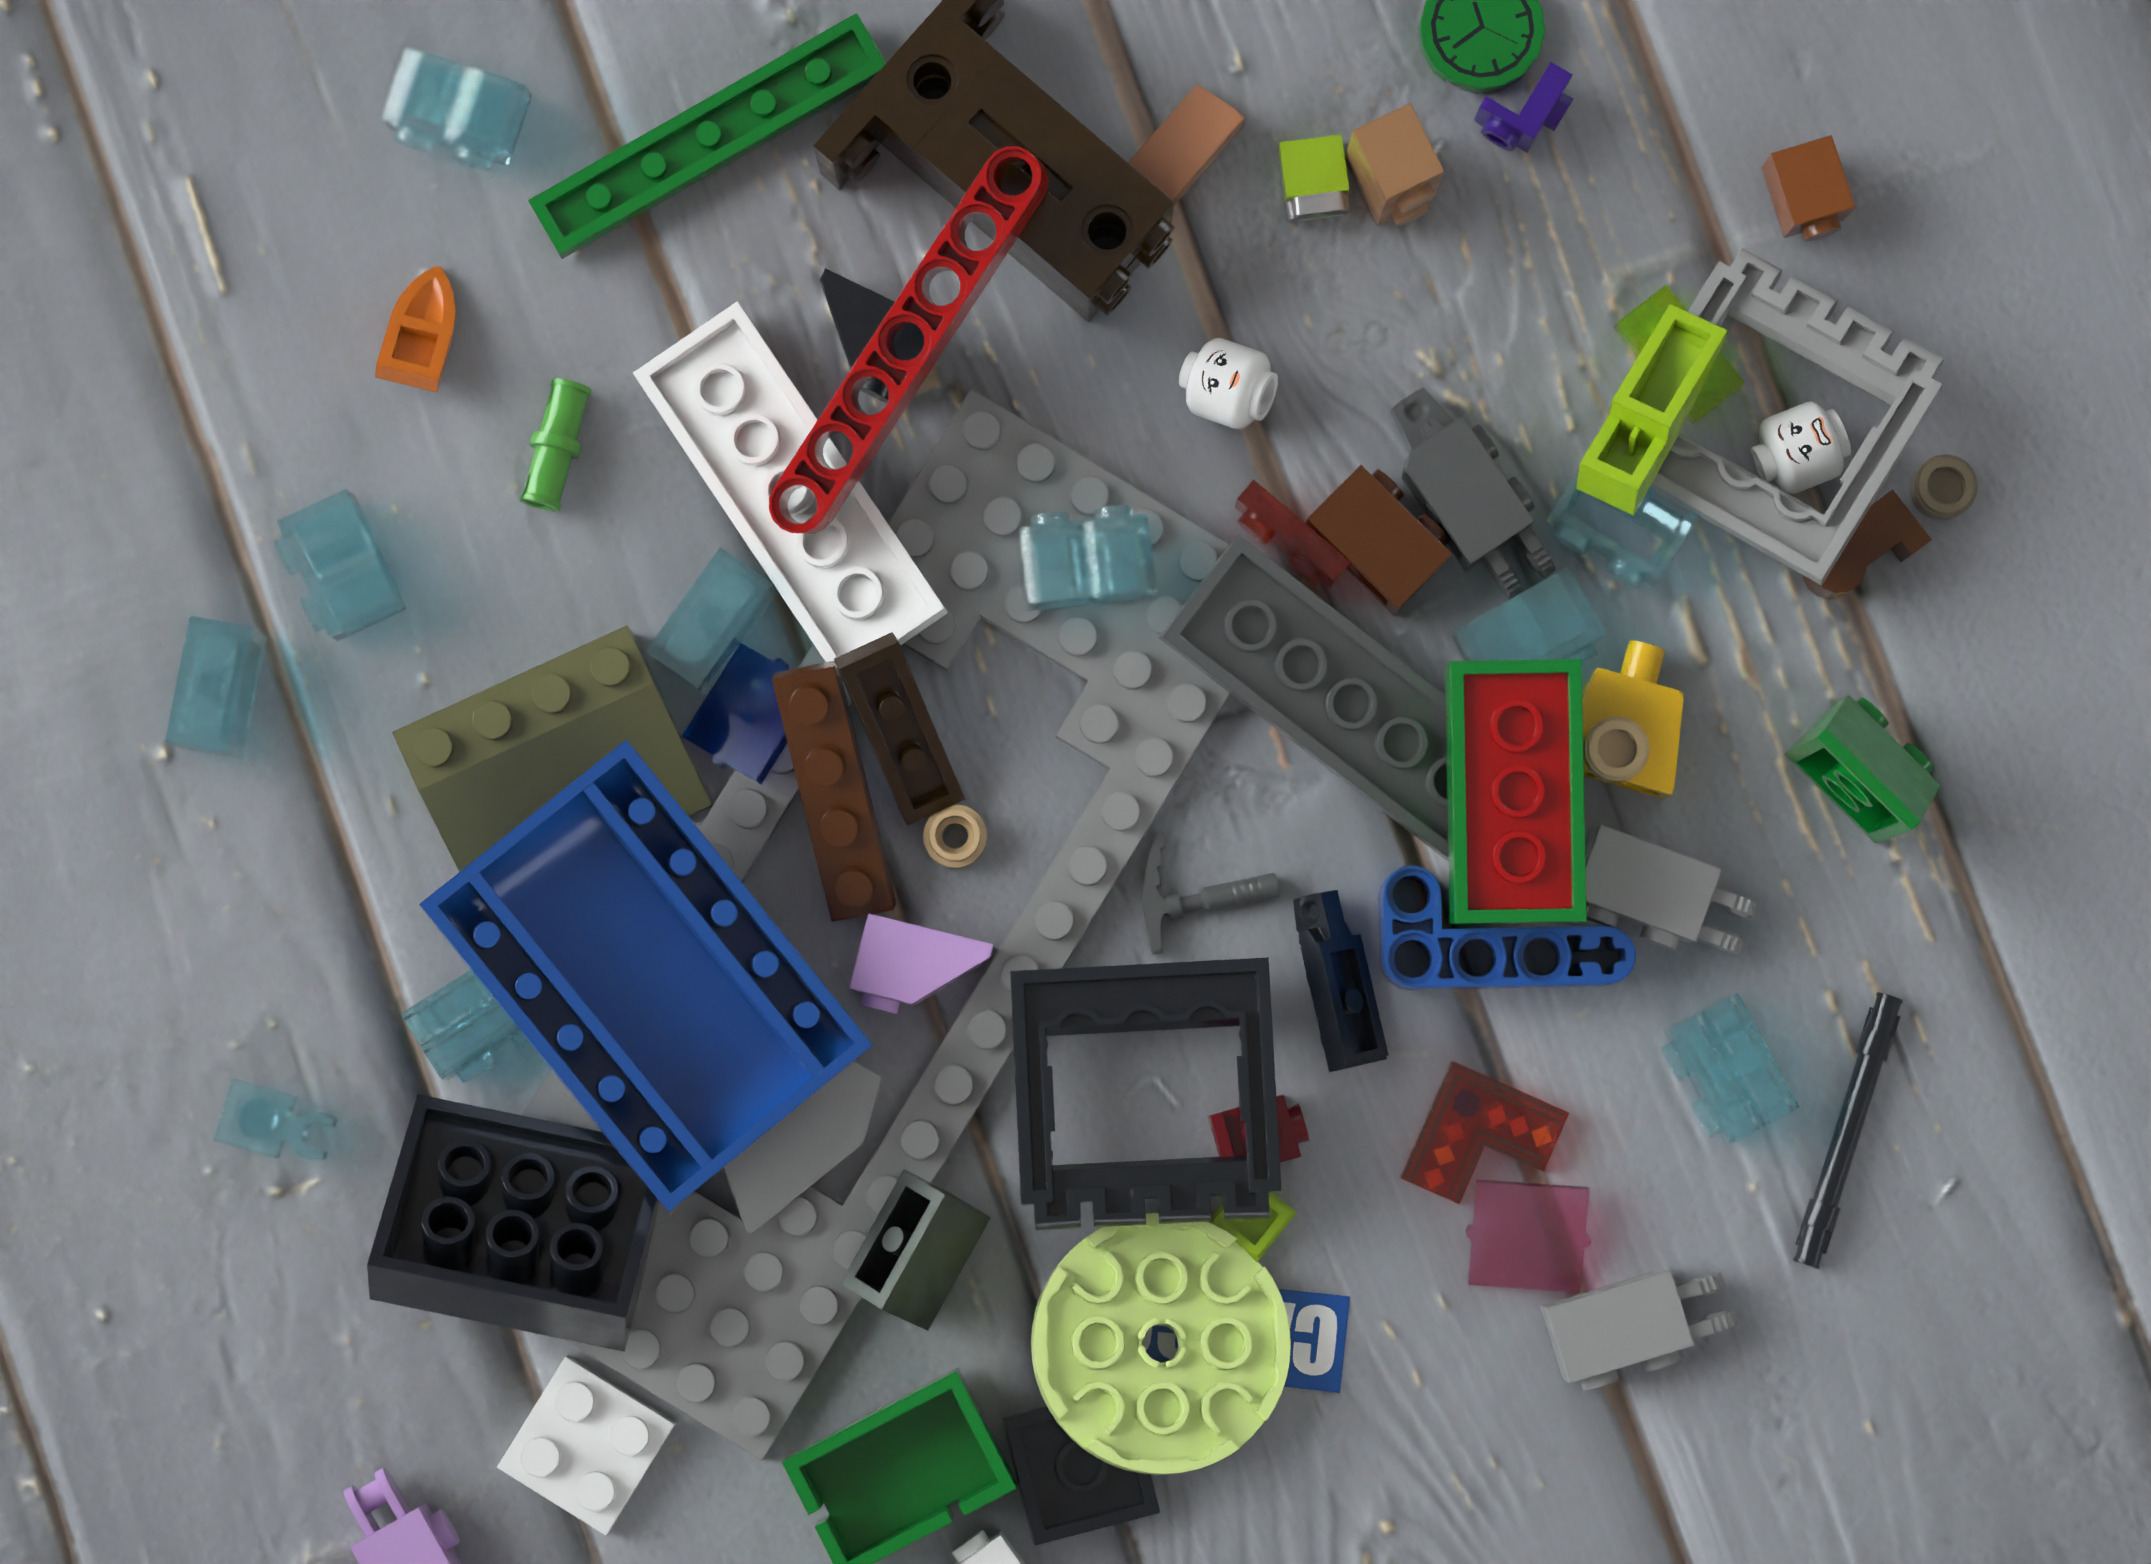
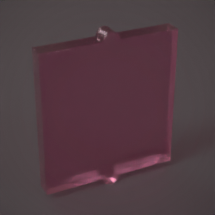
M1476 1179L1473 1222L1465 1229L1467 1238L1471 1240L1468 1285L1580 1293L1584 1248L1591 1245L1590 1235L1586 1232L1589 1187Z

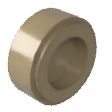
M1948 454L1934 456L1920 465L1913 474L1910 483V494L1916 508L1925 516L1935 520L1953 519L1965 512L1974 502L1978 489L1977 478L1971 466L1963 459Z

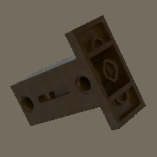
M942 0L813 145L820 174L838 190L850 178L857 183L868 174L878 161L880 153L875 149L882 144L956 208L986 161L997 150L1006 146H1018L1026 149L1045 166L1048 173V189L1044 199L1008 254L1087 322H1090L1099 310L1108 316L1118 307L1132 287L1128 282L1134 270L1141 263L1148 269L1151 268L1173 242V239L1169 236L1175 228L1172 225L1174 202L985 41L1004 18L1005 13L1000 10L1004 5V0ZM934 89L946 92L943 97L934 100L922 97L924 93ZM1025 162L1009 164L1003 170L1000 177V185L1003 192L1009 196H1017L1024 193L1032 182V170L1030 165ZM980 216L971 221L994 241L996 226L992 218ZM1101 236H1112L1118 239L1121 245L1117 248L1106 250L1095 246L1092 241Z

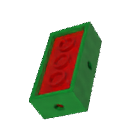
M1582 659L1450 661L1445 665L1450 923L1586 922Z

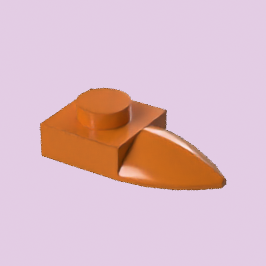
M434 266L422 273L399 296L392 310L376 363V378L438 392L453 341L456 313L453 290L442 267Z

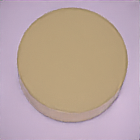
M1609 717L1598 722L1587 733L1583 743V758L1591 773L1599 779L1613 783L1623 782L1631 779L1644 768L1649 757V741L1644 730L1636 722L1625 717Z

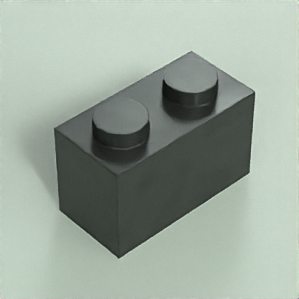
M903 1170L843 1277L841 1284L881 1310L928 1331L991 1217L950 1192Z

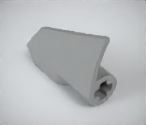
M853 1061L721 1169V1172L726 1175L747 1233H754L863 1144L882 1079L880 1075Z

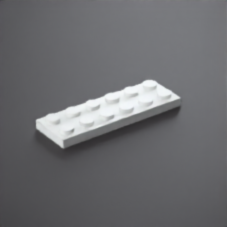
M735 302L633 372L825 662L834 661V658L891 632L894 633L899 644L902 645L948 613L860 481L857 482L832 522L822 531L815 534L790 533L781 529L773 521L769 512V497L772 489L818 419L738 302ZM829 438L823 447L824 459L831 468H842L847 462L831 438ZM807 487L796 489L788 501L789 513L796 522L802 524L809 521L817 510L815 494Z

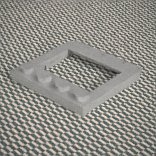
M1742 249L1731 266L1721 261L1717 263L1688 312L1719 327L1728 315L1891 405L1878 428L1873 426L1841 477L1840 484L1842 486L1825 514L1679 433L1650 489L1822 586L1942 392L1943 384L1934 378L1942 367L1944 358L1905 337L1899 343L1893 355H1889L1884 350L1892 338L1893 330L1849 306L1843 312L1836 325L1828 320L1838 300L1794 276L1789 279L1780 294L1773 291L1782 274V269Z

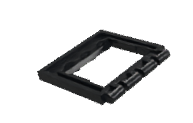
M1269 957L1010 971L1020 1196L1022 1206L1034 1205L1036 1230L1081 1228V1203L1093 1202L1094 1227L1146 1225L1145 1199H1158L1159 1224L1211 1222L1210 1196H1223L1224 1221L1270 1219L1269 1193H1281L1282 1190ZM1240 1026L1241 1056H1237L1240 1122H1245V1149L1247 1155L1053 1165L1051 1132L1056 1131L1053 1068L1048 1066L1047 1036Z

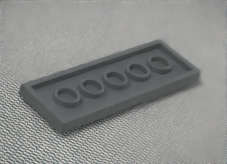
M1240 535L1235 536L1160 635L1159 639L1449 862L1446 695Z

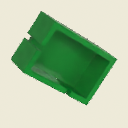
M959 1367L792 1453L782 1461L808 1515L820 1510L823 1504L829 1513L828 1516L817 1522L815 1529L833 1564H873L952 1523L954 1514L949 1504L959 1499L958 1505L965 1516L1017 1489V1481Z

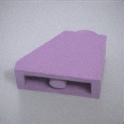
M868 913L849 989L863 993L861 1006L897 1014L900 1003L915 1006L990 961L994 945Z

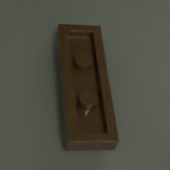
M891 632L834 658L891 793L907 826L965 800L894 633Z

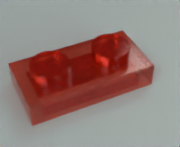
M1254 479L1237 498L1235 508L1243 514L1237 520L1239 525L1265 546L1271 539L1291 555L1286 561L1288 567L1309 585L1315 587L1319 581H1322L1331 589L1347 571L1351 562Z

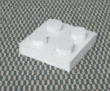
M567 1355L497 1468L599 1532L608 1535L672 1432L676 1422Z

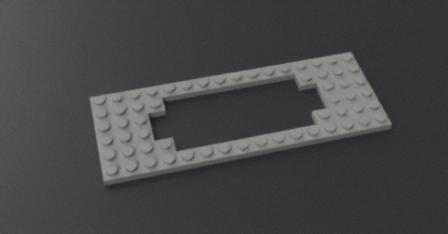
M970 389L888 522L948 611L946 615L903 643V645L945 671H948L981 618L1087 682L1055 737L1107 768L1108 772L844 1204L842 1205L815 1187L810 1186L754 1233L749 1234L745 1231L741 1217L697 1190L670 1212L659 1201L640 1295L625 1352L566 1340L761 1461L767 1455L862 1299L861 1296L842 1285L841 1281L902 1171L906 1170L930 1183L934 1181L1012 1053L1014 1044L1010 971L1064 968L1230 695L1228 691L1159 639L1160 635L1229 544L973 389ZM814 644L798 668L825 663V660ZM843 684L850 709L853 705V702L849 696L845 684ZM778 703L772 709L699 827L701 833L742 883L799 793ZM550 1069L522 1116L601 1132Z

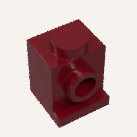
M1284 1094L1276 1096L1280 1163L1301 1157L1298 1144L1309 1141L1307 1127L1299 1103L1287 1107ZM1239 1107L1208 1115L1219 1157L1247 1155L1245 1149V1122H1240Z

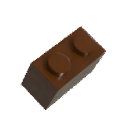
M1360 465L1307 518L1304 528L1391 614L1395 615L1447 563L1452 555L1444 546L1449 541V537L1427 515L1422 513L1416 519L1399 502L1404 494L1384 472L1377 469L1371 475Z

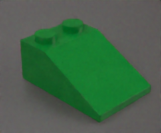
M1848 694L1839 699L1785 755L1876 844L1912 831L1922 821L1941 785L1930 775L1935 769L1934 765L1918 748L1908 742L1902 747L1884 730L1889 722L1871 702L1862 697L1856 702Z

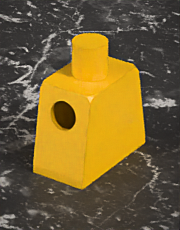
M1630 640L1620 673L1596 668L1591 672L1582 689L1583 743L1590 729L1601 720L1609 717H1625L1636 722L1644 730L1650 748L1649 757L1644 768L1629 780L1617 783L1601 780L1591 773L1585 761L1584 777L1662 800L1672 795L1675 786L1684 701L1683 692L1657 684L1666 653L1664 649L1648 643Z

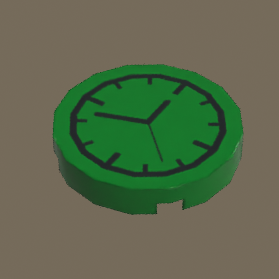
M1426 0L1418 26L1421 52L1432 71L1445 82L1447 80L1451 84L1461 87V90L1475 94L1501 91L1521 80L1538 58L1545 35L1543 9L1538 0Z

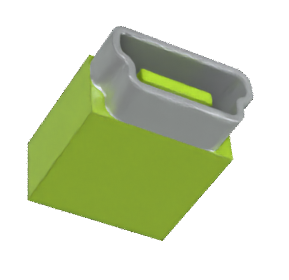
M1342 134L1279 142L1278 155L1288 222L1349 215L1351 213L1348 196L1349 183Z

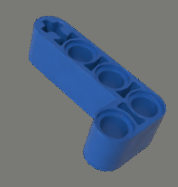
M1414 865L1401 867L1389 875L1380 887V964L1382 973L1387 980L1398 988L1423 990L1597 987L1620 982L1630 974L1635 965L1636 951L1634 943L1626 933L1614 927L1442 929L1439 882L1431 872L1423 867ZM1409 878L1415 879L1422 884L1427 898L1426 904L1420 912L1413 914L1405 913L1396 906L1392 894L1397 881ZM1567 938H1574L1575 940L1572 952H1587L1596 949L1600 945V939L1605 940L1607 950L1617 951L1618 962L1608 965L1606 974L1601 973L1599 963L1579 962L1572 965L1576 976H1568L1572 955ZM1532 940L1544 941L1554 950L1555 965L1547 975H1535L1524 964L1523 952L1527 944ZM1468 941H1477L1484 944L1491 953V967L1481 977L1470 976L1460 966L1458 959L1459 951L1463 944ZM1405 942L1417 943L1427 953V969L1420 977H1406L1396 968L1394 956L1400 944Z

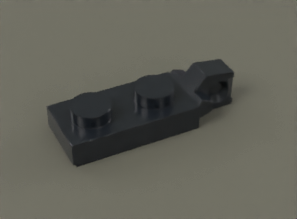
M1338 890L1314 893L1294 899L1296 930L1299 932V944L1302 946L1300 948L1306 970V978L1310 987L1329 1072L1386 1060L1389 1054L1361 934L1352 935L1344 921Z

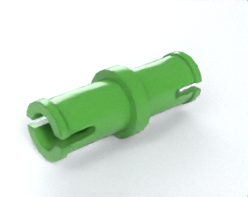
M560 378L551 380V390L540 431L532 432L529 445L535 450L524 491L519 499L520 502L528 506L552 512L560 511V501L571 460L579 458L582 445L577 442V437L587 399L592 391L581 383Z

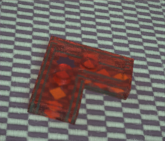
M1450 1061L1399 1178L1456 1204H1460L1484 1147H1488L1544 1172L1569 1112L1461 1064Z

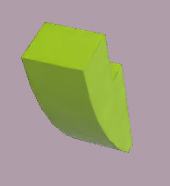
M1670 304L1611 400L1610 413L1579 464L1576 489L1634 516L1691 412L1723 346L1728 330Z

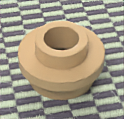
M954 804L932 814L928 818L924 827L923 840L928 854L938 864L948 868H962L974 863L983 853L987 843V830L984 821L976 811L964 805ZM951 825H960L968 833L967 842L957 849L948 847L943 841L944 831Z

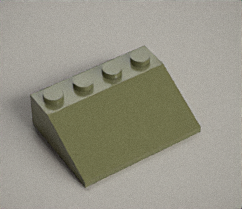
M628 625L392 732L414 783L459 872L625 740L635 749L689 817L713 806L636 635Z

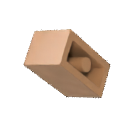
M1411 103L1352 131L1345 161L1377 226L1391 219L1394 220L1396 226H1401L1427 213L1431 209L1428 202L1436 196L1445 171Z

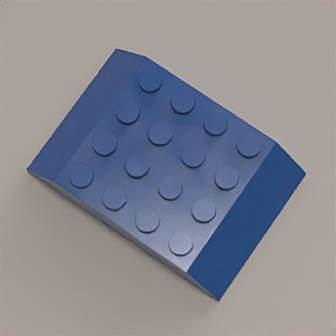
M627 740L622 742L419 904L467 967L668 1212L873 1045Z

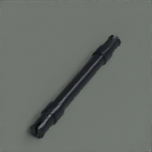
M1877 992L1874 1007L1869 1008L1856 1049L1858 1057L1813 1199H1809L1795 1243L1798 1245V1249L1793 1261L1819 1269L1822 1254L1827 1253L1841 1209L1838 1207L1874 1089L1882 1064L1887 1062L1901 1016H1898V1012L1903 1000L1885 993Z

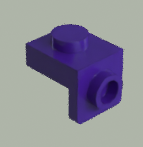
M1550 62L1519 115L1496 101L1485 97L1474 118L1476 123L1483 126L1481 134L1502 149L1513 151L1515 147H1518L1528 153L1543 126L1555 131L1574 98L1564 92L1573 74Z

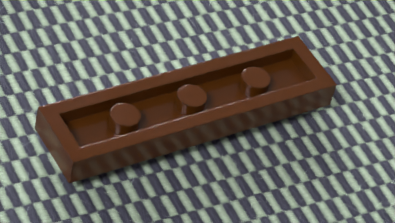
M835 661L776 672L772 677V683L831 921L865 916L868 913L875 914L894 910L896 899L842 677Z

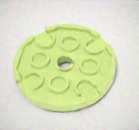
M1158 1213L1146 1214V1225L1102 1227L1079 1242L1058 1263L1048 1278L1035 1309L1031 1334L1032 1363L1040 1393L1049 1411L1066 1434L1081 1448L1096 1458L1127 1471L1152 1475L1179 1474L1206 1467L1228 1457L1240 1449L1269 1418L1282 1394L1288 1374L1291 1350L1290 1326L1283 1299L1272 1276L1265 1266L1262 1267L1242 1246L1235 1242L1237 1240L1236 1237L1209 1222L1159 1224ZM1152 1326H1166L1176 1335L1178 1349L1170 1361L1160 1363L1146 1353L1142 1342L1146 1332Z

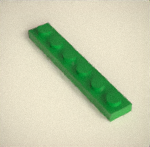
M855 13L534 196L528 202L561 259L868 85L884 67L886 61L859 15Z

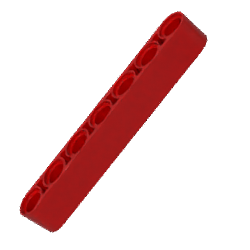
M1006 146L997 150L986 161L773 487L769 497V512L773 521L781 529L796 534H815L822 531L832 522L1044 199L1048 189V173L1045 166L1030 151L1018 146ZM1014 162L1029 164L1032 170L1030 187L1024 193L1017 196L1005 194L1000 185V177L1003 170ZM980 216H988L995 223L996 237L988 248L981 251H973L967 246L965 241L966 227L973 219ZM942 271H954L960 281V292L952 303L937 306L929 294L931 280ZM907 325H917L924 335V347L917 357L911 360H901L894 350L895 336L901 328ZM880 379L888 389V402L881 412L868 415L860 407L858 394L861 387L867 381ZM844 433L852 443L853 454L850 461L844 467L833 469L824 459L823 447L832 435ZM807 487L815 494L817 510L809 521L801 524L791 517L788 510V501L796 489Z

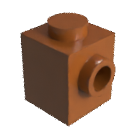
M1832 135L1773 152L1761 167L1784 238L1803 233L1805 241H1813L1832 235L1842 229L1840 221L1845 220L1855 208Z

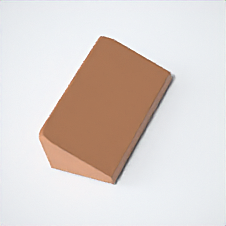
M1197 84L1128 163L1169 197L1175 206L1243 129L1246 117Z

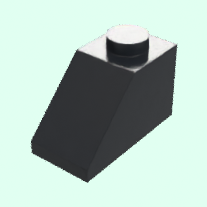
M825 268L820 278L822 290L851 370L895 301ZM907 325L901 328L894 339V350L901 360H911L921 353L924 347L922 330L917 325ZM880 379L867 381L860 390L880 401L888 402V389Z

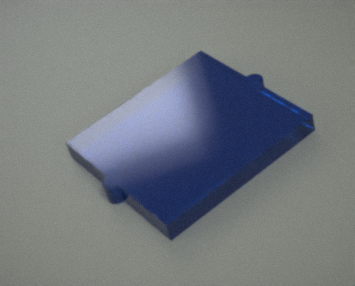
M740 643L682 734V737L713 756V763L718 767L724 769L729 765L761 785L787 745L772 677L776 672L789 670V664L781 658L772 661Z

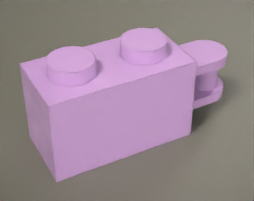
M383 1467L374 1473L376 1479L360 1489L352 1485L343 1490L346 1502L366 1538L350 1546L359 1564H462L453 1549L454 1546L460 1543V1540L445 1512L440 1509L433 1513L428 1502L411 1511L395 1480L386 1468ZM388 1502L397 1520L380 1529L371 1512Z

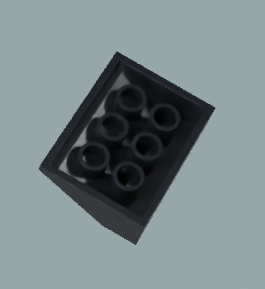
M417 1094L367 1263L370 1300L625 1352L640 1295L659 1200L600 1131Z

